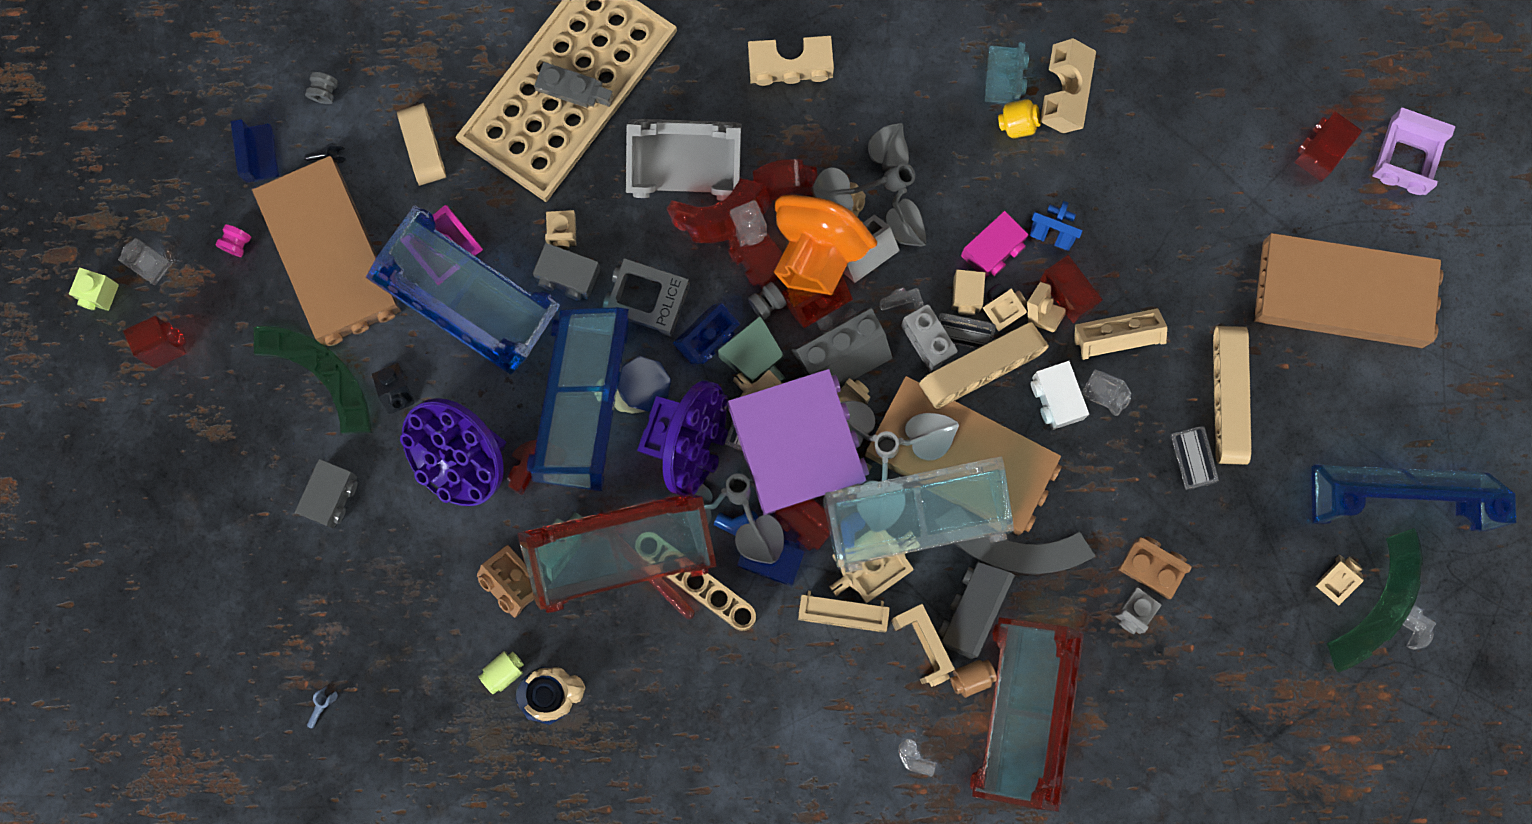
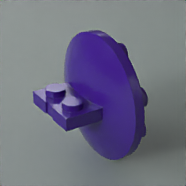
M706 380L696 383L689 389L680 403L658 396L655 398L647 428L644 429L637 451L663 460L665 485L674 494L681 496L696 494L709 475V472H715L718 467L719 457L710 454L708 449L711 442L723 446L727 441L728 429H725L728 396L723 393L721 387L716 383Z
M442 398L425 400L407 414L403 423L400 441L406 458L414 471L415 479L419 484L425 485L442 502H450L461 506L479 505L497 492L503 479L504 470L501 451L504 450L507 442L490 430L477 415L459 403ZM430 482H432L433 484H435V485L438 486L439 488L436 490V489L430 484Z

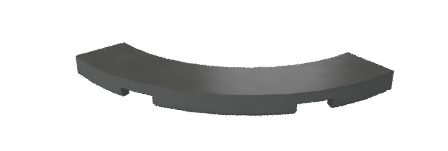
M960 504L934 519L942 532L957 547H960L963 551L974 557V559L1007 572L1036 575L1054 573L1078 566L1095 557V554L1080 532L1063 540L1048 544L1016 543L1002 539L983 529L971 519Z

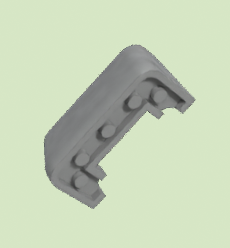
M662 119L630 120L627 123L626 193H633V197L648 198L650 193L656 190L711 192V194L717 195V200L732 201L733 196H739L742 123Z

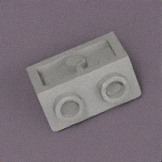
M925 305L904 317L901 327L930 373L939 369L945 360L956 355V347L929 305Z

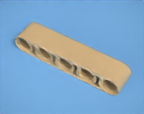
M1031 322L930 373L921 380L919 386L933 406L938 409L1037 358L1048 349L1049 345Z
M1216 326L1213 335L1216 461L1218 464L1248 465L1251 459L1247 327Z
M646 532L637 538L635 548L638 555L644 561L735 629L746 631L754 626L756 613L750 604L657 535ZM647 540H654L657 543L656 551L650 555L644 554L641 550L643 543ZM670 557H676L681 562L679 569L675 572H669L665 569V562ZM694 574H699L704 578L703 586L697 590H693L688 586V580ZM723 592L727 595L728 601L723 607H715L711 603V597L714 593ZM740 609H746L751 613V620L746 625H740L734 619L735 613Z

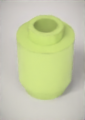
M503 651L482 669L483 673L478 677L484 686L492 694H495L498 690L502 692L523 674L520 668L524 664L514 652L508 654L506 651Z

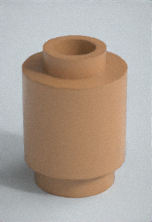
M979 659L953 670L954 677L950 678L956 694L961 693L965 698L992 686L991 683L997 681L994 668L988 659L984 661Z

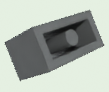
M545 243L533 275L536 281H538V285L544 289L554 291L557 288L565 291L564 294L574 300H580L581 297L589 300L601 268L599 262Z
M319 459L295 513L334 529L336 524H340L346 512L344 506L348 497H352L357 489L358 482L356 479L358 476L348 470Z

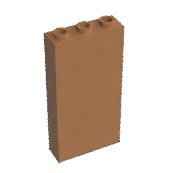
M331 156L252 189L314 337L321 345H336L343 340L342 337L351 333H363L369 329L370 325L376 322H388L395 318V314L401 312L341 171Z
M1271 233L1263 241L1254 322L1424 348L1433 343L1438 335V325L1435 322L1436 313H1438L1441 305V298L1438 297V289L1443 280V270H1440L1441 260Z
M906 376L875 435L878 436L880 433L888 431L895 434L898 439L909 440L905 432L906 423L912 417L922 413L945 415L957 421L959 427L950 449L941 458L931 461L924 460L914 454L912 445H900L897 455L888 459V469L956 504H960L961 507L1017 536L1021 535L1024 530L1029 532L1036 519V516L1032 515L1036 506H1042L1048 496L1049 491L1045 488L1049 480L1055 481L1062 466L1058 464L1061 456L956 401L936 409L919 386V382ZM871 441L865 457L882 465L883 458L878 456L875 442Z

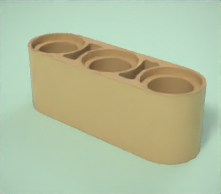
M422 103L398 110L397 116L419 186L447 178L425 104Z

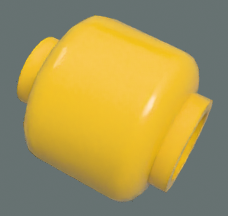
M1029 99L1006 103L1003 108V114L998 115L1001 131L1006 130L1007 135L1011 138L1033 135L1037 127L1041 126L1039 107L1037 104L1033 105Z

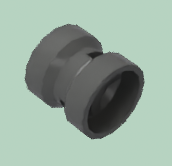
M772 282L764 285L761 292L753 293L747 297L749 304L763 321L771 316L773 310L781 309L787 305L783 295Z

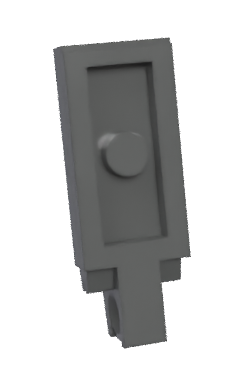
M543 62L534 85L535 90L586 108L588 106L594 107L595 102L610 107L614 97L611 90L602 87V82Z

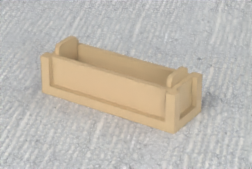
M1158 308L1075 324V344L1080 346L1083 360L1089 359L1090 356L1151 344L1156 345L1160 343L1162 345L1166 344L1167 325Z
M808 590L807 595L801 596L798 620L885 633L887 631L890 607H884V601L880 602V606L813 597L811 596V591Z

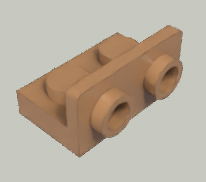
M1145 536V538L1139 537L1135 539L1118 570L1165 598L1172 599L1184 575L1190 572L1192 566L1186 563L1187 559L1184 556L1173 551L1168 553L1161 549V544L1151 537Z
M508 545L484 562L477 573L478 581L482 588L488 592L490 591L498 599L501 609L506 613H510L514 618L521 613L525 606L546 589V586Z

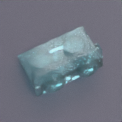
M1019 42L1017 48L989 46L985 102L1008 103L1019 101L1021 95L1026 94L1027 78H1023V69L1028 68L1029 52H1025V43Z

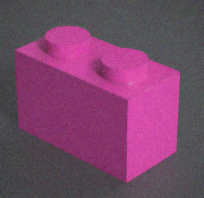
M1004 211L964 248L961 257L976 272H985V279L990 274L995 277L1006 266L1004 261L1010 255L1015 258L1026 248L1024 242L1028 234Z

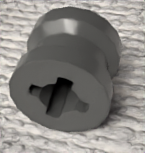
M312 72L310 76L311 86L306 89V97L318 103L332 104L334 99L332 92L337 88L338 80L324 73Z

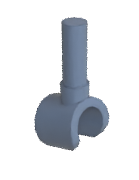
M325 686L313 695V701L316 706L307 723L309 728H314L324 708L336 701L338 696L336 691L327 698L325 695L327 686Z

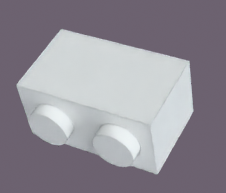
M1069 361L1037 371L1034 374L1031 388L1035 397H1040L1043 408H1041L1042 418L1045 424H1050L1052 430L1082 421L1089 415Z

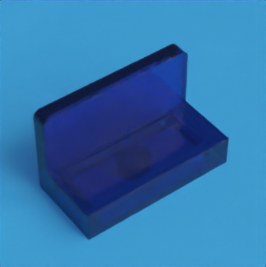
M242 119L230 121L238 175L246 183L277 178L279 171L272 126L264 124L248 127Z

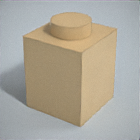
M956 271L953 279L951 310H958V313L961 315H974L975 312H980L983 306L985 272Z

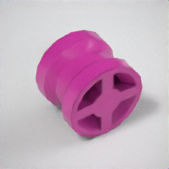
M225 224L223 237L218 239L215 245L232 255L242 257L244 253L243 247L245 243L250 241L251 236L236 227Z

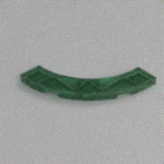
M254 326V354L256 356L279 357L295 362L311 371L326 386L335 403L340 421V432L342 434L372 433L370 414L363 391L352 372L337 355L323 344L300 333L278 327Z
M1415 528L1386 538L1389 548L1390 567L1386 586L1379 601L1358 626L1340 638L1327 643L1334 667L1338 673L1372 656L1373 651L1379 648L1385 641L1391 640L1409 616L1421 586L1420 576L1421 566L1423 565L1422 547Z

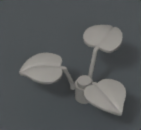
M845 401L850 415V419L846 421L849 430L855 431L859 446L862 444L863 439L874 441L876 453L883 458L882 482H866L859 488L856 496V505L861 516L873 531H880L889 527L897 520L905 505V495L902 487L894 483L887 484L888 459L897 455L900 445H912L914 454L921 459L928 461L939 459L950 449L959 424L945 415L922 413L912 417L906 423L905 432L909 440L898 439L895 434L888 431L882 432L878 436H870L868 434L875 427V417L871 408L858 401Z

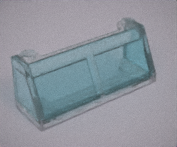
M1002 456L826 492L823 498L837 569L844 568L845 573L862 570V564L869 561L979 538H989L990 543L1007 540V534L1014 531Z

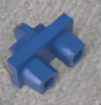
M1064 200L1060 208L1050 204L1047 209L1048 213L1056 215L1055 220L1036 212L1031 217V220H1033L1030 231L1031 237L1044 241L1050 227L1059 230L1060 232L1054 246L1067 251L1073 245L1076 237L1080 238L1083 230L1061 222L1063 218L1073 222L1076 214L1066 210L1069 202Z

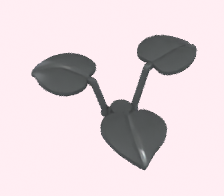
M902 123L883 127L874 133L869 140V156L874 163L882 165L883 171H886L883 178L850 189L849 178L840 169L827 168L818 174L812 185L813 197L831 200L849 210L854 205L851 194L883 184L887 190L898 191L892 201L893 208L885 214V223L891 227L896 242L919 247L926 245L925 228L917 206L906 198L899 201L901 196L907 192L905 187L911 185L915 180L914 169L908 164L909 152Z
M745 458L741 464V474H733L727 479L726 488L721 489V494L714 503H712L713 496L710 489L704 484L699 487L696 494L681 496L671 493L661 499L663 509L674 522L685 528L698 529L710 523L712 518L710 509L717 508L722 500L728 496L732 503L743 505L749 524L742 525L736 532L735 543L740 554L752 561L772 564L779 559L783 551L784 535L779 522L770 515H762L755 521L753 519L748 500L751 496L750 486L754 487Z

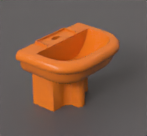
M783 195L775 201L776 223L781 233L789 241V244L774 273L787 288L832 295L847 264L863 258L869 249L877 245V240L852 211L836 202L823 198L799 195Z

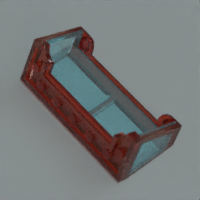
M694 494L678 495L517 533L536 606L541 610L545 609L546 613L564 609L563 604L567 603L570 599L680 572H690L692 577L701 576L709 573V568L717 567L703 498Z
M999 617L998 624L995 625L993 630V640L997 642L998 648L1001 649L996 676L997 681L995 683L983 767H980L971 776L970 787L973 790L972 797L1059 812L1084 634L1067 626Z

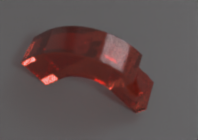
M740 178L730 195L716 205L696 207L671 201L667 211L674 226L683 231L687 230L694 242L715 243L729 240L749 230L763 217L772 201L764 184Z

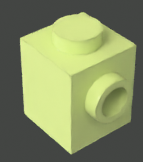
M79 268L69 295L78 300L77 305L90 310H95V307L109 311L119 284L105 275Z

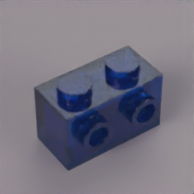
M722 303L713 304L672 344L691 364H704L715 354L713 350L720 344L723 345L735 335L734 330L740 323Z

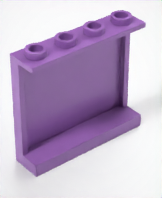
M829 369L728 401V408L763 515L856 484L860 485L867 481L865 477L869 475L867 464L864 458L859 459L856 448L859 447L857 435L854 430H849L846 421L850 419L848 408L845 402L840 403L837 394L841 392L839 381L836 375L831 376Z

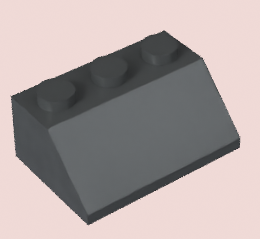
M865 308L791 349L805 376L829 369L831 376H837L840 387L844 386L849 378L855 380L892 359L886 334L872 308Z
M980 562L976 563L973 568L968 567L961 581L966 584L962 594L956 593L949 609L953 610L949 621L944 619L937 633L941 637L942 645L969 659L978 657L1015 575Z

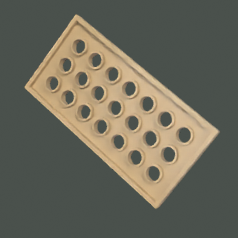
M562 0L457 134V141L547 202L677 32L675 25L637 0H598L602 3V6L596 11H591L587 8L588 3L592 0ZM614 15H620L624 18L622 24L614 26L609 23V19ZM576 21H582L586 24L585 28L580 32L571 30V25ZM635 30H643L646 36L643 40L636 41L631 38V34ZM597 36H604L608 39L607 43L602 47L595 46L593 40ZM559 42H566L569 44V48L564 53H558L554 50L555 45ZM619 51H626L630 54V57L627 61L619 62L615 59V55ZM581 57L591 59V64L586 68H580L576 65L577 60ZM543 62L598 80L603 72H610L614 75L611 82L602 83L603 88L613 92L614 97L610 107L595 102L594 107L588 106L586 108L538 91L526 96L521 93V90L527 84L535 85L539 75L538 68ZM554 99L558 101V107L553 111L545 110L543 106L547 100ZM514 105L520 108L519 113L514 117L505 115V110L509 106ZM575 114L580 116L581 120L578 125L569 126L565 123L568 116ZM531 121L542 123L541 129L537 132H529L527 125ZM493 127H500L503 129V133L499 138L492 139L488 136L489 130ZM554 136L564 138L563 145L558 148L551 147L549 141ZM516 142L525 144V149L520 154L510 152L511 146ZM542 157L548 161L546 167L540 170L533 168V161Z

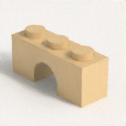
M831 36L803 38V53L798 58L792 60L785 59L778 54L776 40L748 42L751 83L766 86L780 81L794 84L800 82V80L812 79L814 82H822L828 78H833L834 64Z
M1074 38L1053 44L1049 70L1060 78L1062 91L1044 96L1040 122L1061 133L1083 129L1096 55L1094 49Z

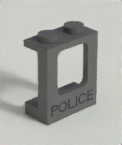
M624 259L622 265H617L612 278V282H615L612 292H607L603 302V308H606L607 317L613 319L615 316L658 330L662 336L672 339L690 288L689 279ZM629 274L637 275L662 285L655 308L651 313L619 304Z

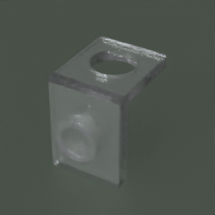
M906 288L892 291L889 297L882 298L880 308L883 311L914 302L915 308L918 310L924 304L918 288L906 291Z

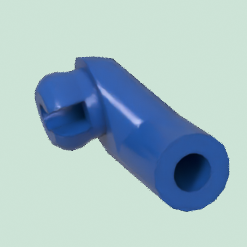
M751 510L753 519L755 521L758 518V516L754 511ZM719 512L714 522V526L735 536L737 530L742 525L749 524L745 512L734 519Z

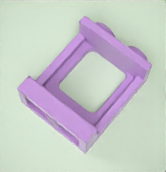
M1405 108L1399 109L1391 117L1372 176L1380 179L1384 184L1404 187L1412 194L1426 195L1437 186L1438 181L1433 179L1445 142L1453 136L1455 126ZM1397 142L1421 149L1426 153L1420 175L1390 164Z

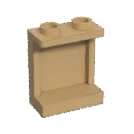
M923 604L894 617L891 622L896 631L912 623L934 668L933 673L920 678L921 683L929 682L932 687L950 679L948 673L955 669Z

